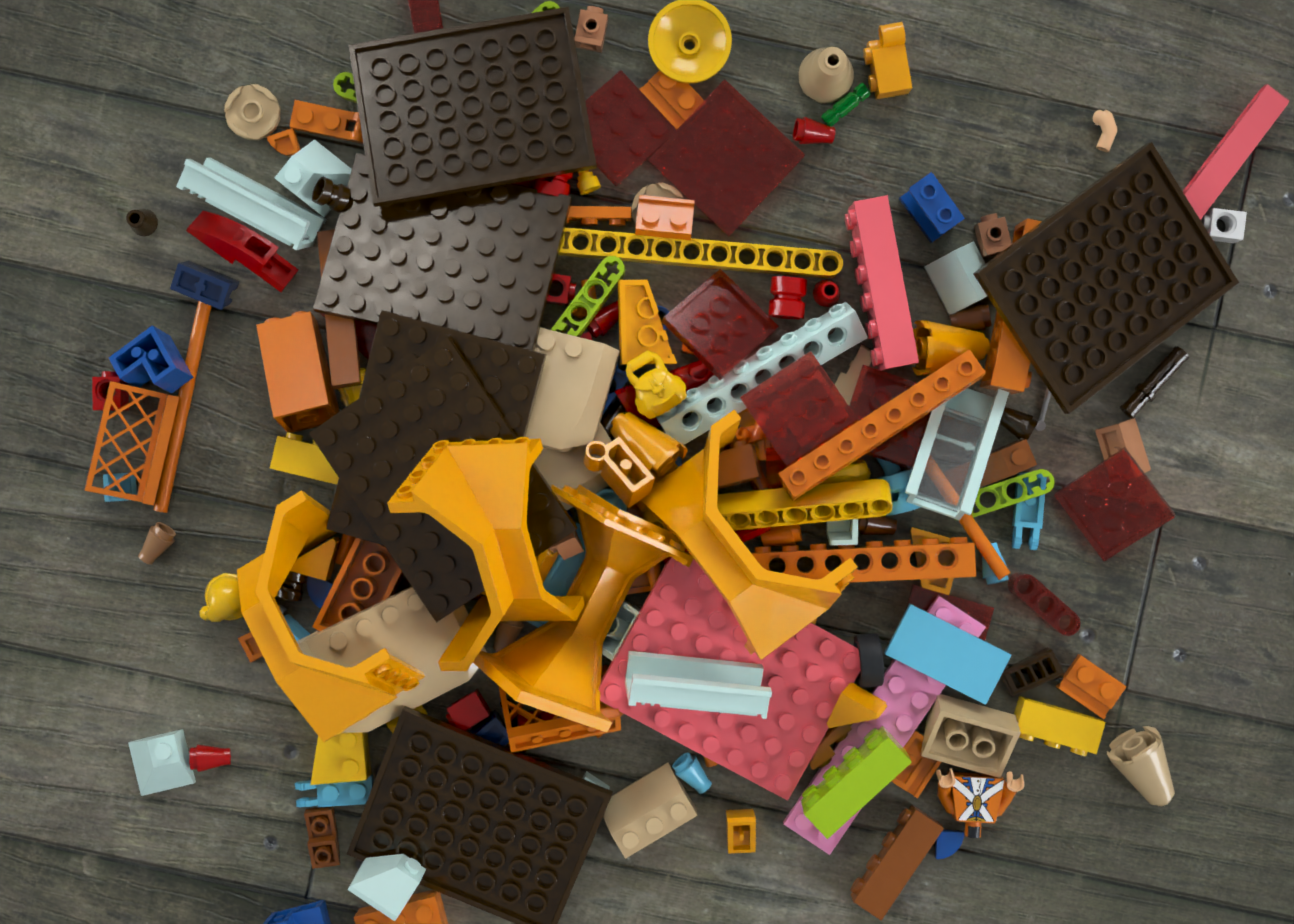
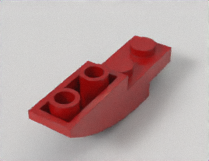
M202 211L186 230L229 263L233 264L237 260L279 292L286 288L299 271V269L276 253L279 247L246 226L218 214Z

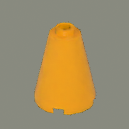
M927 320L914 322L917 324V328H913L919 363L916 364L917 367H912L916 375L926 376L932 374L969 349L978 361L983 360L986 354L989 353L990 342L982 332Z
M631 412L626 414L620 413L611 422L613 437L615 439L620 437L655 477L653 485L678 467L675 461L679 456L682 459L686 456L687 448L682 443Z

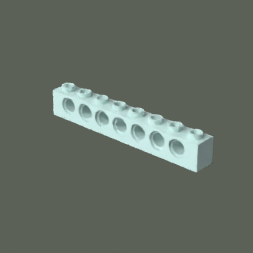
M847 302L834 305L829 309V312L818 318L808 320L803 327L794 332L784 334L779 341L770 346L760 348L753 356L736 362L732 368L722 374L712 376L708 382L698 388L686 391V399L656 418L665 434L684 445L710 430L714 423L734 409L737 413L745 410L867 339V334L856 311ZM832 328H835V331L832 334L828 335L829 331ZM812 341L811 345L804 349V346ZM784 356H788L784 362L779 363ZM760 370H764L760 376L755 377ZM740 384L736 390L731 391L734 385ZM716 398L712 404L707 405L710 399ZM692 412L688 418L683 419L686 413Z

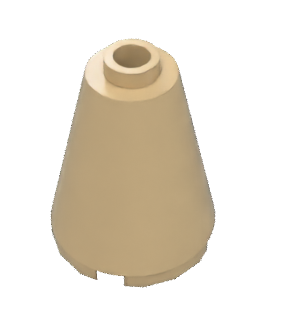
M837 47L819 48L812 51L804 58L799 69V84L803 93L821 104L833 103L842 99L850 90L854 80V71L850 60Z
M1143 726L1145 731L1136 733L1135 729H1131L1122 733L1109 745L1111 748L1110 752L1107 751L1109 760L1149 804L1157 806L1167 805L1172 800L1175 791L1160 733L1156 728L1150 726Z

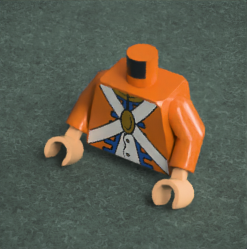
M949 768L950 772L947 771V775L942 776L941 771L936 770L938 778L937 796L947 813L951 814L956 821L965 822L964 836L970 838H980L982 823H995L997 817L1002 816L1012 802L1016 793L1024 788L1023 774L1020 775V778L1013 779L1011 771L1007 772V782L1005 783V779L1002 776L998 778L983 773L953 772L952 768Z

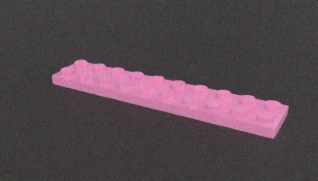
M937 595L926 611L978 638L986 628L983 624L939 595ZM894 659L884 673L883 685L876 686L871 692L873 695L884 700L887 708L878 719L849 724L852 730L848 732V736L843 741L836 743L833 751L835 755L831 757V762L819 768L806 789L813 784L817 786L823 781L824 778L822 776L832 766L837 768L844 761V755L853 747L859 748L865 742L864 737L874 728L878 730L884 726L900 745L904 747L934 704L937 695H940L946 685ZM801 795L783 823L830 855L860 810L827 839L804 815L801 803L803 797Z

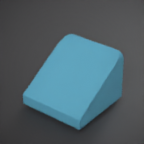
M117 473L113 475L117 480L122 476L126 475L127 473ZM103 474L104 487L114 482L109 474ZM134 475L119 483L125 493L137 495L136 478ZM116 485L110 488L111 490L120 491ZM104 495L105 502L128 501V499Z

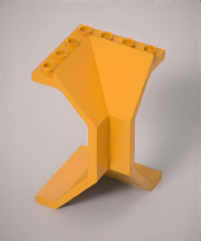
M734 409L711 426L702 451L654 484L651 494L637 502L636 505L642 512L647 509L682 542L727 601L747 638V642L744 645L751 655L755 652L762 660L826 612L842 595L841 592L850 584L849 582L854 579L852 573L857 569V565L849 558L824 578L815 580L766 570L754 558L717 507L719 454L724 450L730 449V444L733 443L741 421V417Z
M519 437L513 440L492 438L488 441L466 439L462 442L438 441L433 444L387 502L390 513L422 512L429 514L468 544L475 555L486 596H481V599L477 601L439 659L438 664L441 671H467L500 621H576L585 606L583 596H553L545 590L527 529L529 473L532 464L543 450L541 438L529 439L528 437Z
M580 484L577 490L567 485H564L563 489L552 485L551 489L558 499L575 507L578 513L586 554L566 596H583L585 606L576 621H549L496 653L480 651L473 663L515 701L608 732L612 722L600 711V691L598 689L601 684L603 642L637 577L667 557H672L687 567H690L694 558L685 552L686 547L670 531L617 508Z
M301 490L276 506L265 553L237 569L241 613L276 683L321 740L325 742L342 733L356 722L365 719L382 706L391 703L401 691L414 689L419 685V680L426 676L421 670L390 655L386 648L354 667H343L302 653L275 597L297 557L338 532L326 529L331 511Z

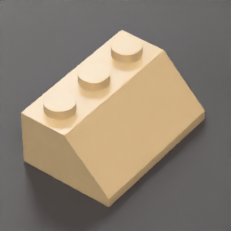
M943 694L937 695L927 715L921 756L1001 778L1021 733L1016 715Z
M667 762L612 795L603 818L613 839L626 859L698 815L697 808L679 778L675 775L670 763Z

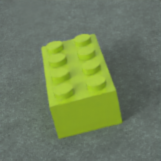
M884 726L878 730L874 728L864 737L865 742L859 748H851L844 755V761L837 768L835 766L830 767L822 776L824 778L823 781L817 786L811 785L802 794L803 799L801 803L804 815L827 839L912 763L906 750Z

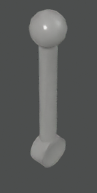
M1048 388L1046 389L1039 420H1037L1038 423L1035 427L1037 431H1043L1046 427L1044 419L1051 396Z

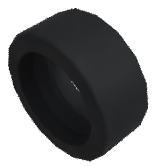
M877 633L856 635L854 637V646L859 650L861 668L857 676L859 686L861 688L882 686L884 682V662L879 635Z

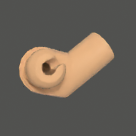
M1097 110L1093 115V122L1096 125H1100L1102 134L1096 148L1103 152H1109L1117 134V126L1110 111Z

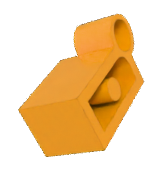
M902 22L880 25L879 40L868 41L867 48L863 49L865 64H870L871 75L868 76L870 92H875L876 99L909 94L912 89V82L905 47L904 25Z
M620 437L607 445L600 441H593L587 445L583 459L585 467L593 472L601 470V477L628 508L651 494L655 477ZM596 454L599 455L601 458H594L591 455Z

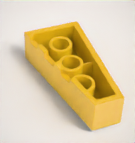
M368 732L340 733L325 742L318 736L310 785L363 781L369 778L372 773Z

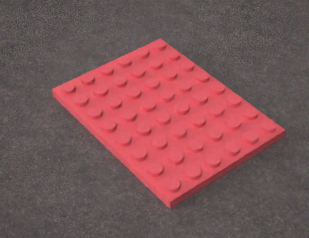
M669 557L601 680L598 689L600 691V701L614 709L619 708V711L788 801L828 730L827 722L840 694L850 682H855L861 671L859 650L852 644L810 623L761 660L755 652L751 655L744 645L747 642V638L731 608L695 559H693L690 567H687L674 558ZM628 651L762 664L764 670L761 686L771 687L772 690L767 718L762 719L761 714L749 716L660 707L659 704L651 706L650 703L641 705L640 702H636V706H629L625 687Z

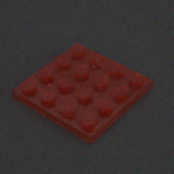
M724 79L649 159V163L686 198L695 200L694 205L730 237L805 157V154Z

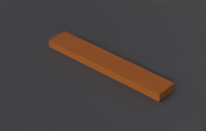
M335 229L317 232L321 277ZM325 314L333 389L362 385L355 320Z

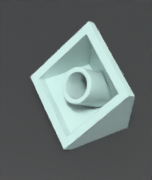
M974 241L924 267L949 316L987 297L973 275L974 272L985 265Z

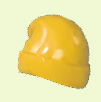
M223 573L209 581L205 590L206 606H203L199 611L200 617L203 620L221 622L222 620L231 621L243 617L237 574Z

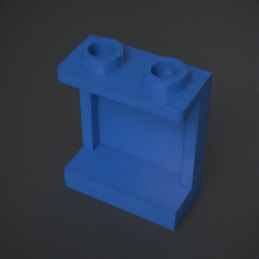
M932 172L912 185L909 191L899 198L930 244L965 219Z

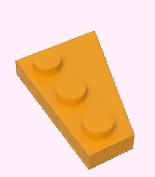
M619 280L620 365H627L628 361L647 350L657 353L664 364H677L668 343L667 333L663 329L648 280ZM652 360L645 365H655V361Z

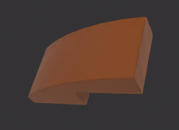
M849 724L828 728L809 762L812 770L817 767L822 768L831 762V757L835 755V752L830 745L832 743H839L848 736V732L852 730Z
M333 806L306 809L304 816L309 836L307 845L312 869L340 865L339 840Z

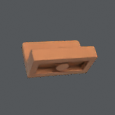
M1135 418L1095 430L1111 483L1134 478L1151 470Z

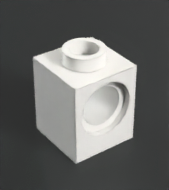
M1212 208L1205 213L1201 222L1213 241L1236 243L1244 238L1247 212ZM1218 219L1225 223L1226 228L1224 232L1219 231L1216 226Z

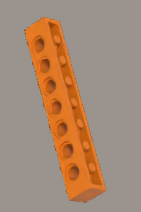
M967 350L779 472L778 480L792 501L796 500L981 380L986 373L971 350Z
M951 537L950 543H939V538L922 539V544L912 545L910 539L894 540V545L883 546V541H867L866 547L838 545V548L828 549L827 544H810V549L799 550V545L782 546V551H771V546L754 547V552H751L758 563L766 570L772 571L769 567L772 559L781 558L786 565L781 573L815 580L822 579L832 572V570L825 566L827 557L836 555L841 559V564H843L849 558L853 560L858 554L867 555L869 564L864 569H856L852 573L854 579L851 582L976 577L975 543L967 542V537ZM943 550H950L953 554V560L948 565H941L938 561V555ZM915 551H921L925 555L924 563L918 567L912 566L910 563V556ZM888 552L894 553L897 557V563L891 568H886L881 563L882 556ZM806 556L812 559L814 565L810 571L803 572L798 568L797 562L801 557Z

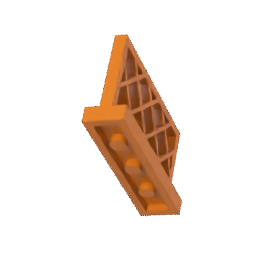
M110 381L84 490L154 506L179 397ZM115 388L126 390L133 401L118 409L112 400ZM132 392L139 393V394H143V395H141V396L138 397V398H135V396L133 395ZM147 396L159 398L157 409L146 415L138 401ZM136 404L144 417L129 426L121 412ZM112 405L115 411L109 414L110 407ZM118 414L127 428L111 436L106 428L107 420ZM155 415L154 423L152 424L149 418ZM147 421L152 429L151 436L140 442L132 428ZM129 431L137 445L123 453L114 439ZM104 432H106V434L109 437L105 441H103ZM112 441L120 455L105 464L99 455L100 449ZM149 442L148 449L146 452L143 445ZM140 447L146 456L145 462L133 469L125 456ZM123 458L131 471L116 480L108 466ZM99 459L102 463V466L96 469L97 462ZM103 469H106L114 481L104 488L92 486L94 475ZM143 469L140 479L136 472ZM134 475L139 482L137 495L125 493L119 483ZM116 485L120 491L111 490L110 488Z
M607 665L602 666L601 675L603 676L608 669ZM499 687L511 752L621 730L619 708L614 709L611 707L600 710L612 722L608 732H604L557 715L552 720L543 721L538 718L543 710L536 709L533 714L522 709L525 704L519 702L515 705L506 699L507 693ZM517 714L529 719L525 725L512 727L511 721Z

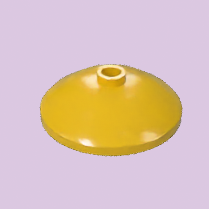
M703 0L674 1L665 6L656 15L650 26L648 34L650 56L656 67L665 76L677 82L698 83L713 77L723 68L731 51L732 35L726 18L715 6ZM690 41L694 43L695 47L692 50H688L684 44Z

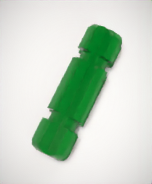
M860 83L854 88L853 93L849 92L833 105V109H828L823 113L821 117L823 122L827 126L832 127L838 122L839 118H843L857 107L859 101L863 102L868 98L871 93L864 83Z

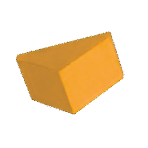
M339 537L332 538L297 558L290 571L324 581L331 579L335 565L334 560L341 542Z
M850 682L838 698L827 722L828 728L878 719L887 708V704L884 700Z
M726 810L728 854L756 852V818L754 810Z

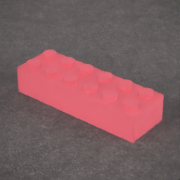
M888 195L854 201L848 209V214H845V224L847 230H852L853 241H850V251L853 258L857 257L858 268L855 269L857 284H862L863 295L860 296L862 311L867 312L869 320L868 323H865V330L868 339H872L874 350H870L873 367L877 366L878 372L917 364L919 359Z

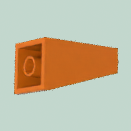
M298 311L289 317L281 319L270 318L265 320L264 323L257 324L273 418L286 432L294 433L318 427L339 413L340 410L335 390L331 384V374L318 321L311 311Z

